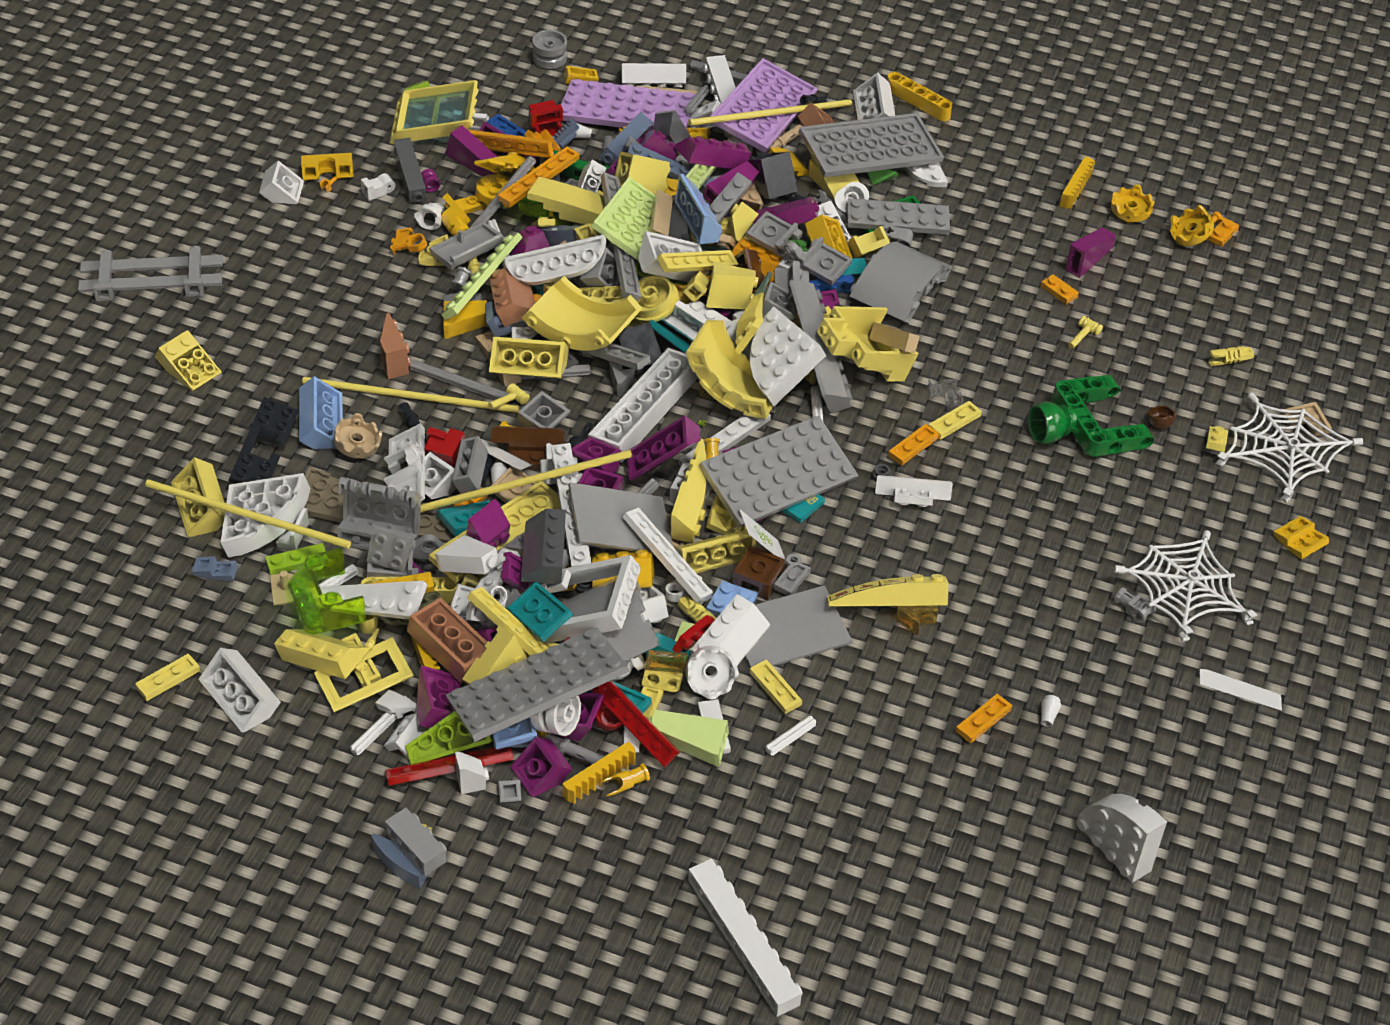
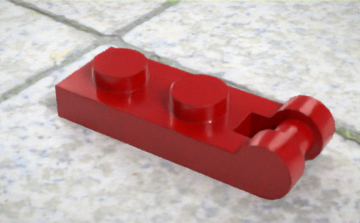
M709 615L704 616L679 637L672 650L678 655L683 650L688 651L694 644V641L697 643L715 619Z

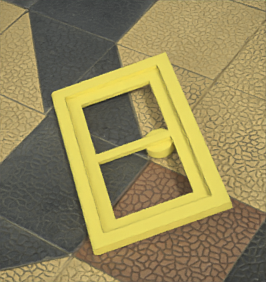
M393 637L374 645L357 664L354 670L360 671L367 686L348 695L339 697L329 678L332 675L319 671L314 672L334 712L414 676ZM387 651L398 672L371 684L364 671L366 667L365 660Z

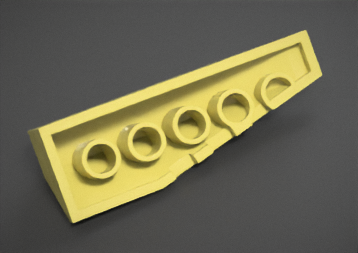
M703 439L697 443L693 459H691L689 464V471H686L685 481H682L671 514V539L694 543L695 536L700 534L701 525L699 524L700 521H704L706 510L703 509L706 498L707 478L699 467V464L706 460Z

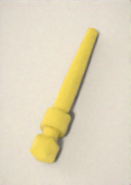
M376 628L371 637L368 638L365 644L368 650L373 648L380 630L379 628Z

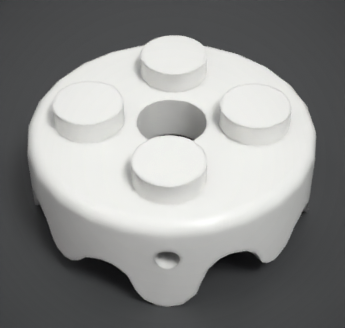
M712 645L696 650L689 657L685 669L686 678L692 690L711 700L716 699L719 695L728 693L734 680L739 676L737 665L730 653L719 646ZM715 666L716 672L713 675H707L705 673L707 667Z

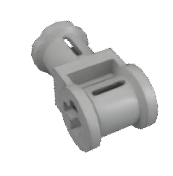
M1124 587L1118 591L1114 598V602L1125 606L1126 613L1138 623H1143L1149 614H1153L1156 611V607L1148 606L1151 602L1150 599L1144 598L1139 594L1133 596Z

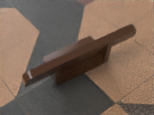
M494 426L491 432V442L509 443V454L531 464V466L525 469L540 470V460L546 459V444H565V434L561 428Z

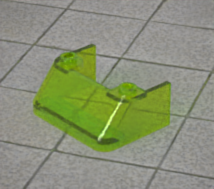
M342 547L308 556L288 581L289 594L304 631L308 634L315 635L366 622L363 595L343 600L341 595L336 592L322 594L317 580L345 574Z

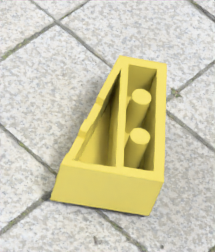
M501 625L497 627L496 631L498 632L491 642L488 641L485 647L487 649L480 659L478 657L475 659L462 678L466 685L487 677L495 671L505 669L513 663L527 659L525 652L513 633Z

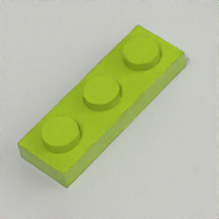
M323 543L265 557L270 575L328 562V556Z

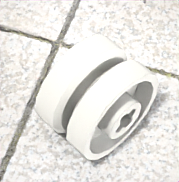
M577 695L531 716L530 719L533 727L538 731L561 736L571 734L579 722L581 714L580 698Z

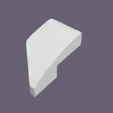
M388 690L375 702L379 710L395 713L397 718H402L409 711L417 713L416 703L391 690Z

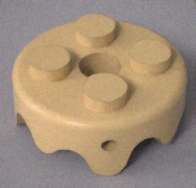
M360 413L354 414L349 419L342 418L338 425L335 426L333 442L336 448L344 455L355 459L367 458L375 454L382 438V431H378L375 422H364Z

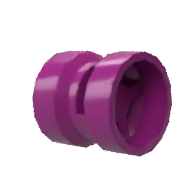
M432 169L423 170L421 175L426 191H437L440 187V181L435 171Z

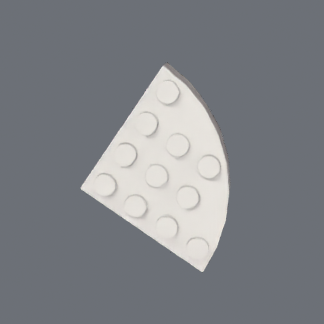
M773 306L763 318V322L752 340L750 366L758 387L768 401L775 406L826 357V354L815 340Z
M303 473L230 484L226 503L294 523L307 503L311 488ZM225 511L221 544L228 558L241 556L270 543L286 530Z
M1111 794L1085 808L1079 814L1076 824L1082 832L1088 835L1092 843L1102 850L1106 858L1115 864L1120 873L1133 883L1152 871L1167 821L1148 805L1144 807L1140 805L1138 799L1132 796Z

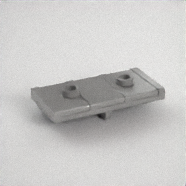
M482 222L465 231H458L457 235L429 248L433 257L452 270L503 243L505 237L501 232H497L488 224Z

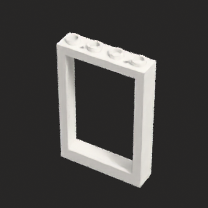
M628 555L562 569V571L567 569L571 573L568 586L614 576L618 577L607 611L572 617L544 642L550 643L565 640L567 637H576L594 628H598L601 633L622 629L641 569L634 558Z

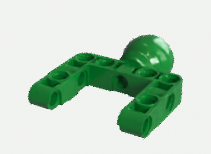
M1111 375L1058 381L1051 396L1052 402H1040L1032 406L1028 413V428L1035 442L1051 444L1072 432L1085 453L1090 456H1103L1145 449L1151 446L1155 440L1144 424L1106 429L1100 428L1084 402L1090 403L1105 400V398L1114 397L1121 392L1120 387Z

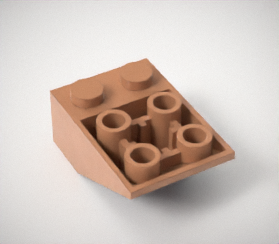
M387 313L380 339L382 368L389 380L409 374L408 366L411 363L407 353H410L407 342L404 343L403 334L401 331H398L396 320L392 319L390 313Z

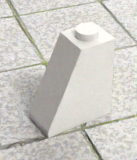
M463 535L435 553L439 571L486 574L500 565L495 547Z

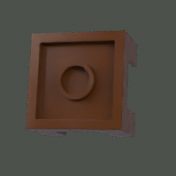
M749 546L733 571L732 584L742 587V581L760 587L759 598L768 601L772 594L774 581L777 576L779 578L784 572L785 559Z

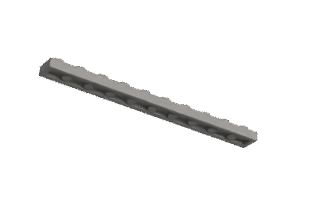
M603 173L600 178L605 205L607 206L621 187L619 177ZM613 244L622 297L631 295L636 301H639L641 293L634 257L626 254L624 250Z

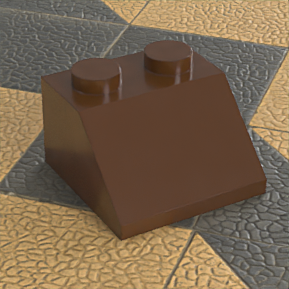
M744 249L734 256L738 263L736 267L755 270L756 277H758L756 288H759L765 278L760 267L761 259L757 251Z

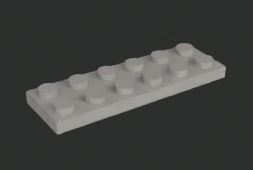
M848 198L847 227L877 229L879 226L892 225L910 229L912 232L949 235V206Z

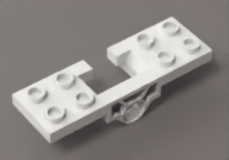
M421 423L389 439V455L384 457V460L387 462L388 469L392 472V475L385 477L384 482L388 485V488L394 487L397 492H400L401 489L418 492L422 501L425 499V428ZM407 461L408 467L401 470V464Z

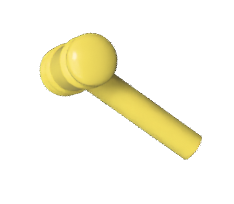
M1082 316L1078 326L1083 329L1071 340L1068 346L1074 349L1089 332L1098 336L1103 326L1086 316Z
M512 383L506 389L508 395L489 402L488 407L489 409H494L513 400H516L521 405H525L529 401L530 396L516 386V384Z

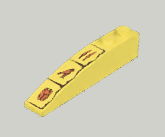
M914 574L912 577L883 579L860 584L827 596L828 606L948 605V581L946 576L943 577L941 574H933L931 577Z

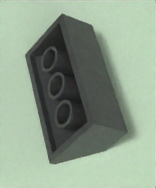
M545 509L526 521L521 582L537 581L538 583L560 584L562 582L566 510Z

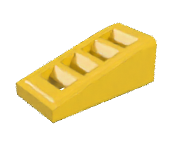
M566 66L563 74L565 84H570L573 79L596 82L599 80L597 70Z

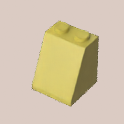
M620 151L615 176L619 177L620 187L631 177L653 194H656L657 190L665 192L667 188V175L670 173V162Z
M714 262L707 291L706 307L746 309L754 296L752 293L753 287H757L758 277H756V271Z

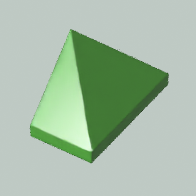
M889 169L867 172L873 185L897 178L899 175L897 172Z

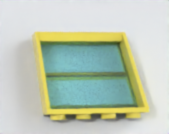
M472 80L403 91L397 101L389 143L394 144V140L409 137L411 141L450 136V133L461 125L466 129H470L474 122L472 117L475 114L474 107L477 102L475 97L479 90L477 89L478 81Z

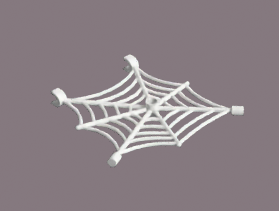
M1250 393L1247 397L1253 404H1256V412L1253 418L1246 424L1230 427L1234 432L1233 445L1227 453L1221 452L1218 455L1219 459L1216 464L1223 467L1228 458L1232 457L1266 468L1286 486L1281 500L1288 503L1294 494V487L1301 479L1321 471L1329 473L1327 468L1334 456L1351 444L1353 446L1363 445V438H1352V440H1349L1323 425L1306 412L1304 408L1301 410L1273 408L1259 403L1256 395ZM1264 408L1269 409V410H1273V411H1277V412H1283V413H1300V414H1299V415H1277V414L1268 413ZM1260 409L1264 414L1261 423L1253 429H1241L1247 427L1255 420ZM1304 414L1308 416L1311 420H1313L1315 423H1317L1319 426H1321L1325 430L1329 431L1330 433L1341 438L1344 441H1338L1337 439L1325 434L1324 432L1313 426L1310 422L1303 418ZM1272 417H1276V418H1289V419H1290V418H1299V419H1297V420H1274ZM1266 418L1270 421L1267 428L1258 434L1253 432L1264 424ZM1302 421L1324 437L1332 440V442H1323L1312 435L1301 425ZM1277 423H1297V425L1285 427L1278 426ZM1273 425L1276 429L1274 434L1268 437L1264 436L1263 434ZM1295 429V433L1288 434L1283 432V430ZM1302 429L1307 435L1316 440L1317 443L1306 439L1299 433V430ZM1237 432L1243 433L1244 444L1241 451L1231 453L1236 446ZM1279 432L1280 436L1274 439L1273 437ZM1247 435L1254 437V446L1250 451H1244L1247 445ZM1299 436L1303 441L1307 443L1300 444V441L1297 439V437ZM1257 438L1264 440L1263 449L1256 450ZM1267 441L1273 442L1274 447L1266 448ZM1336 445H1343L1330 456L1325 467L1320 464L1323 455L1329 449ZM1320 446H1329L1320 454L1317 461L1313 459ZM1309 447H1316L1311 456L1305 453ZM1271 451H1277L1283 454L1290 461L1289 464L1284 458L1280 457L1279 455ZM1258 453H1266L1283 461L1289 468V475L1275 461ZM1253 455L1274 464L1288 478V484L1276 471L1267 465L1243 456ZM1301 456H1304V457H1305L1304 459H1301V460H1299V461H1297V462L1294 463V460H1295V459H1297V458H1299V457H1301ZM1308 460L1312 462L1310 464H1306L1296 469L1293 472V467L1297 464ZM1315 465L1320 468L1303 474L1292 485L1293 476L1298 471Z
M1208 530L1203 532L1201 540L1175 545H1149V552L1140 563L1130 568L1114 565L1113 569L1114 573H1130L1146 587L1151 601L1148 606H1154L1173 618L1180 627L1178 635L1183 642L1189 641L1190 637L1187 634L1193 633V630L1187 625L1203 614L1216 611L1242 613V619L1246 625L1253 624L1254 622L1251 618L1257 616L1252 609L1246 610L1233 594L1231 578L1235 577V574H1230L1214 557L1208 545L1211 532ZM1202 543L1201 547L1189 550L1160 552L1158 550L1164 548L1185 547ZM1205 546L1212 560L1225 574H1220L1208 561L1204 553ZM1199 550L1197 557L1171 559L1165 556ZM1152 551L1155 552L1153 561L1145 570H1136V568L1148 560ZM1160 556L1161 559L1155 571H1148L1155 564L1157 557ZM1202 556L1210 569L1217 575H1213L1200 561ZM1163 560L1168 563L1167 569L1164 573H1159L1158 571L1162 566ZM1196 560L1195 564L1177 565L1174 563ZM1199 565H1200V566L1202 567V569L1208 574V576H1204V575L1199 571V569H1198V566H1199ZM1170 566L1176 569L1175 574H1168ZM1193 567V570H1190L1188 573L1185 570H1183ZM1137 574L1144 575L1155 585L1158 591V598L1153 600V593L1149 585ZM1150 576H1154L1159 580V582L1163 585L1166 593L1161 595V590L1158 584ZM1160 577L1166 578L1171 583L1173 589L1168 591L1165 582ZM1222 578H1228V589L1235 603L1231 602L1224 593ZM1172 579H1174V580L1176 581V583H1177V586H1176V587H1175V584H1174V582H1173ZM1214 579H1219V588L1222 595L1217 593ZM1207 580H1211L1212 589L1209 588ZM1196 584L1201 587V588L1193 589ZM1178 590H1185L1187 592V597L1180 593ZM1205 591L1211 593L1200 594L1191 598V595L1194 592ZM1175 593L1179 595L1184 600H1186V604H1183L1180 600L1173 597L1171 594ZM1168 597L1177 602L1185 609L1184 614L1164 599ZM1216 597L1222 600L1205 601L1190 607V602L1197 598ZM1162 602L1183 617L1182 624L1171 612L1157 603ZM1206 604H1222L1233 607L1208 609L1199 612L1187 620L1188 613L1191 610Z

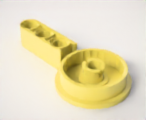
M657 275L647 276L638 281L641 298L636 302L642 309L633 319L643 323H649L651 319L657 322L666 318L674 311L675 304L679 301V292L673 283L667 278ZM620 286L579 288L582 290V294L588 297L594 296L605 299L606 302L625 298L622 297Z

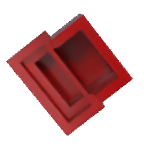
M554 100L528 105L529 127L533 133L538 132L541 134L546 129L551 136H555L554 134H558V130L561 131L562 124L560 122L563 121V107L561 104L556 105Z
M429 427L426 432L428 441L424 447L426 455L431 452L455 469L461 440L466 439L464 432L450 428L447 433Z

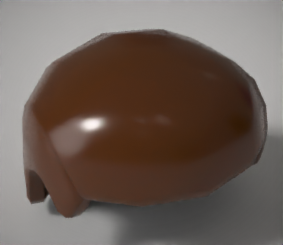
M1168 406L1151 407L1147 411V418L1151 426L1157 429H1165L1174 423L1176 413Z

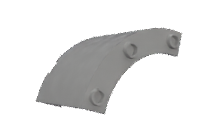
M891 242L884 246L877 254L872 255L870 262L858 281L852 285L850 297L872 307L887 308V314L910 323L920 305V301H918L920 297L927 295L933 288L934 282L937 284L946 282L953 266L899 242Z
M617 577L566 600L565 606L574 614L572 617L607 611ZM638 581L636 582L622 629L602 633L624 661L660 645L650 620L645 621L643 612L646 609L639 595L640 586Z

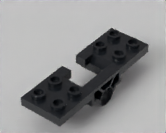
M263 397L228 482L237 484L272 478L280 456L271 453L269 460L252 454L251 451L257 438L284 448L299 410Z

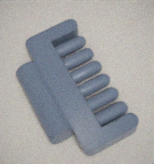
M569 118L570 122H567L564 128L561 127V131H557L558 134L555 133V136H552L562 148L577 135L576 131L579 129V126L572 118Z

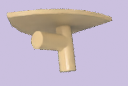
M287 571L270 575L273 605H284L298 601L307 596L306 592L317 586L318 583L302 575L287 573Z

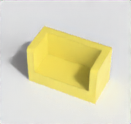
M879 226L870 233L859 237L853 236L847 243L854 258H863L880 251L890 241L883 226Z

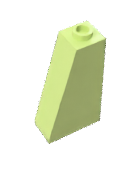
M654 710L653 717H650L649 720L678 750L720 767L729 734L728 720Z

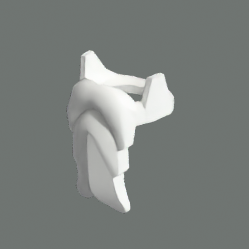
M430 202L429 204H423L420 211L414 214V218L425 229H438L442 221L441 213L447 210V208L440 203ZM426 213H432L435 217V223L432 226H428L424 222Z

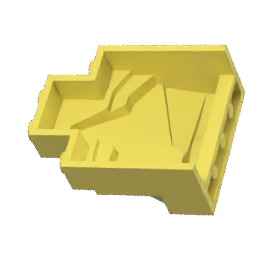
M834 306L828 318H823L817 330V333L832 355H842L853 359L858 367L880 372L886 381H905L918 356V352L900 351L897 348L869 339L873 323L881 324L888 311L887 308Z

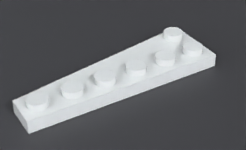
M425 581L316 587L309 605L316 609L409 619L410 615L419 610L427 584Z

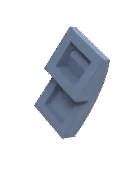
M215 556L196 557L192 574L207 579L233 581L238 564L236 560L217 561Z

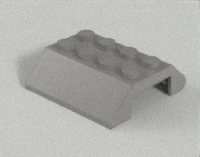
M340 478L338 494L341 495L343 492V521L338 526L337 537L351 541L350 547L368 550L372 530L375 526L411 536L412 540L418 539L421 497L418 492L405 489L397 492L394 487L388 488V486L374 483L369 484L368 482H363L361 485L357 480Z

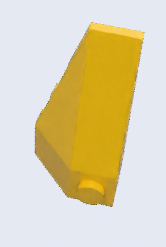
M510 152L505 156L474 161V164L496 174H504L511 178L526 159L519 156L518 153Z

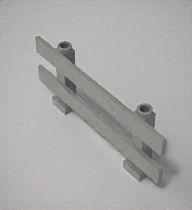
M192 246L189 256L113 260L112 252L104 250L101 252L99 261H81L80 273H99V278L79 280L78 291L94 292L96 301L114 300V291L178 287L185 288L186 297L204 296L203 286L222 285V273L201 274V268L223 267V255L202 256L201 248L199 246ZM189 268L188 275L111 279L112 272Z

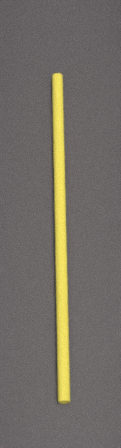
M852 100L816 103L814 105L820 109L851 106ZM808 105L689 119L688 125L694 126L802 112Z
M303 377L302 384H305L311 378ZM320 379L336 389L489 409V402ZM503 404L490 410L518 413L519 406Z
M631 450L421 504L420 513L631 458L632 453Z
M149 479L145 483L146 487L337 546L347 549L351 546V541Z

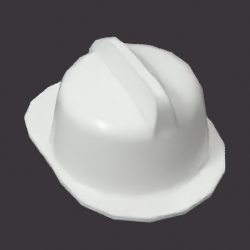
M851 182L835 194V204L838 209L847 213L848 198L869 200V191L862 183Z

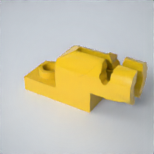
M448 193L445 194L442 198L446 202L444 206L447 210L441 215L442 223L455 236L458 234V231L469 229L467 224L471 220Z

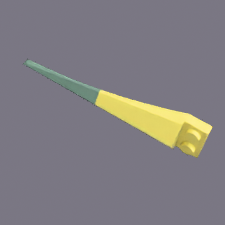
M768 271L737 322L735 340L737 346L734 351L739 355L763 322L762 307L764 293L773 274Z

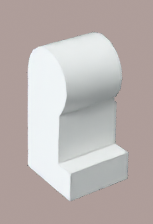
M386 173L371 180L367 177L361 179L362 193L368 201L387 195L396 187L395 182Z

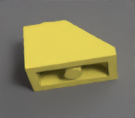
M743 202L739 205L736 203L730 211L733 213L730 216L732 234L737 243L758 216L757 212Z

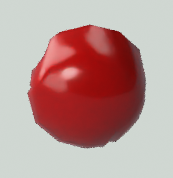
M601 702L594 719L596 725L605 731L617 730L623 723Z

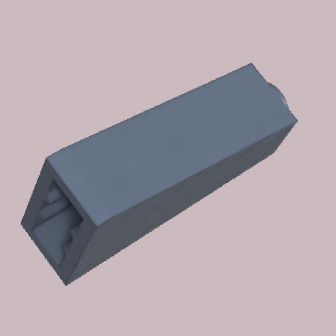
M640 112L605 148L599 158L605 164L611 166L619 158L620 151L625 152L627 150L626 139L629 136L635 140L641 138L653 122Z

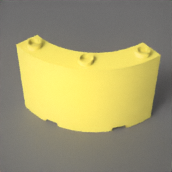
M563 276L521 318L529 327H532L550 341L565 342L568 348L574 350L591 351L610 345L639 313L642 307L631 295L613 300L612 302H606L605 299L594 296L588 297L582 294V290Z
M706 320L686 351L693 373L695 372L700 379L699 383L714 399L729 409L744 412V415L766 419L773 405L758 387L752 374L750 359L742 352L739 355L734 351L736 346L727 333L724 320Z

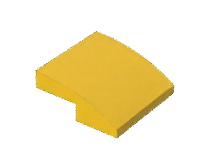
M777 147L770 148L769 153L790 152L796 176L809 175V169L792 151Z
M1302 516L1273 531V535L1277 540L1300 559L1329 544V537L1315 530V523Z

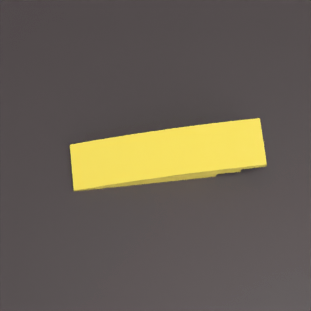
M538 177L527 193V199L542 202L543 209L559 212V219L584 225L588 223L592 225L606 207L603 195L543 177Z

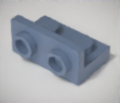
M493 302L486 303V322L494 336L508 335L512 331V324L504 327Z

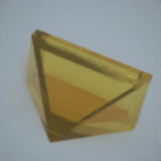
M648 650L644 669L684 673L688 653Z

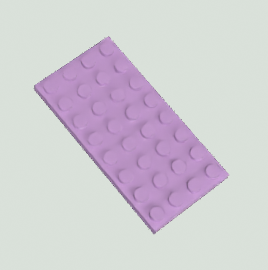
M763 58L710 117L802 105L800 97L802 95L816 94L818 88ZM800 112L712 124L766 153Z
M573 79L561 103L563 107V121H569V118H572L575 122L623 128L642 112L653 122L647 129V131H651L654 128L655 114L657 112L675 110L687 129L690 115L686 114L687 112L684 109L696 94Z

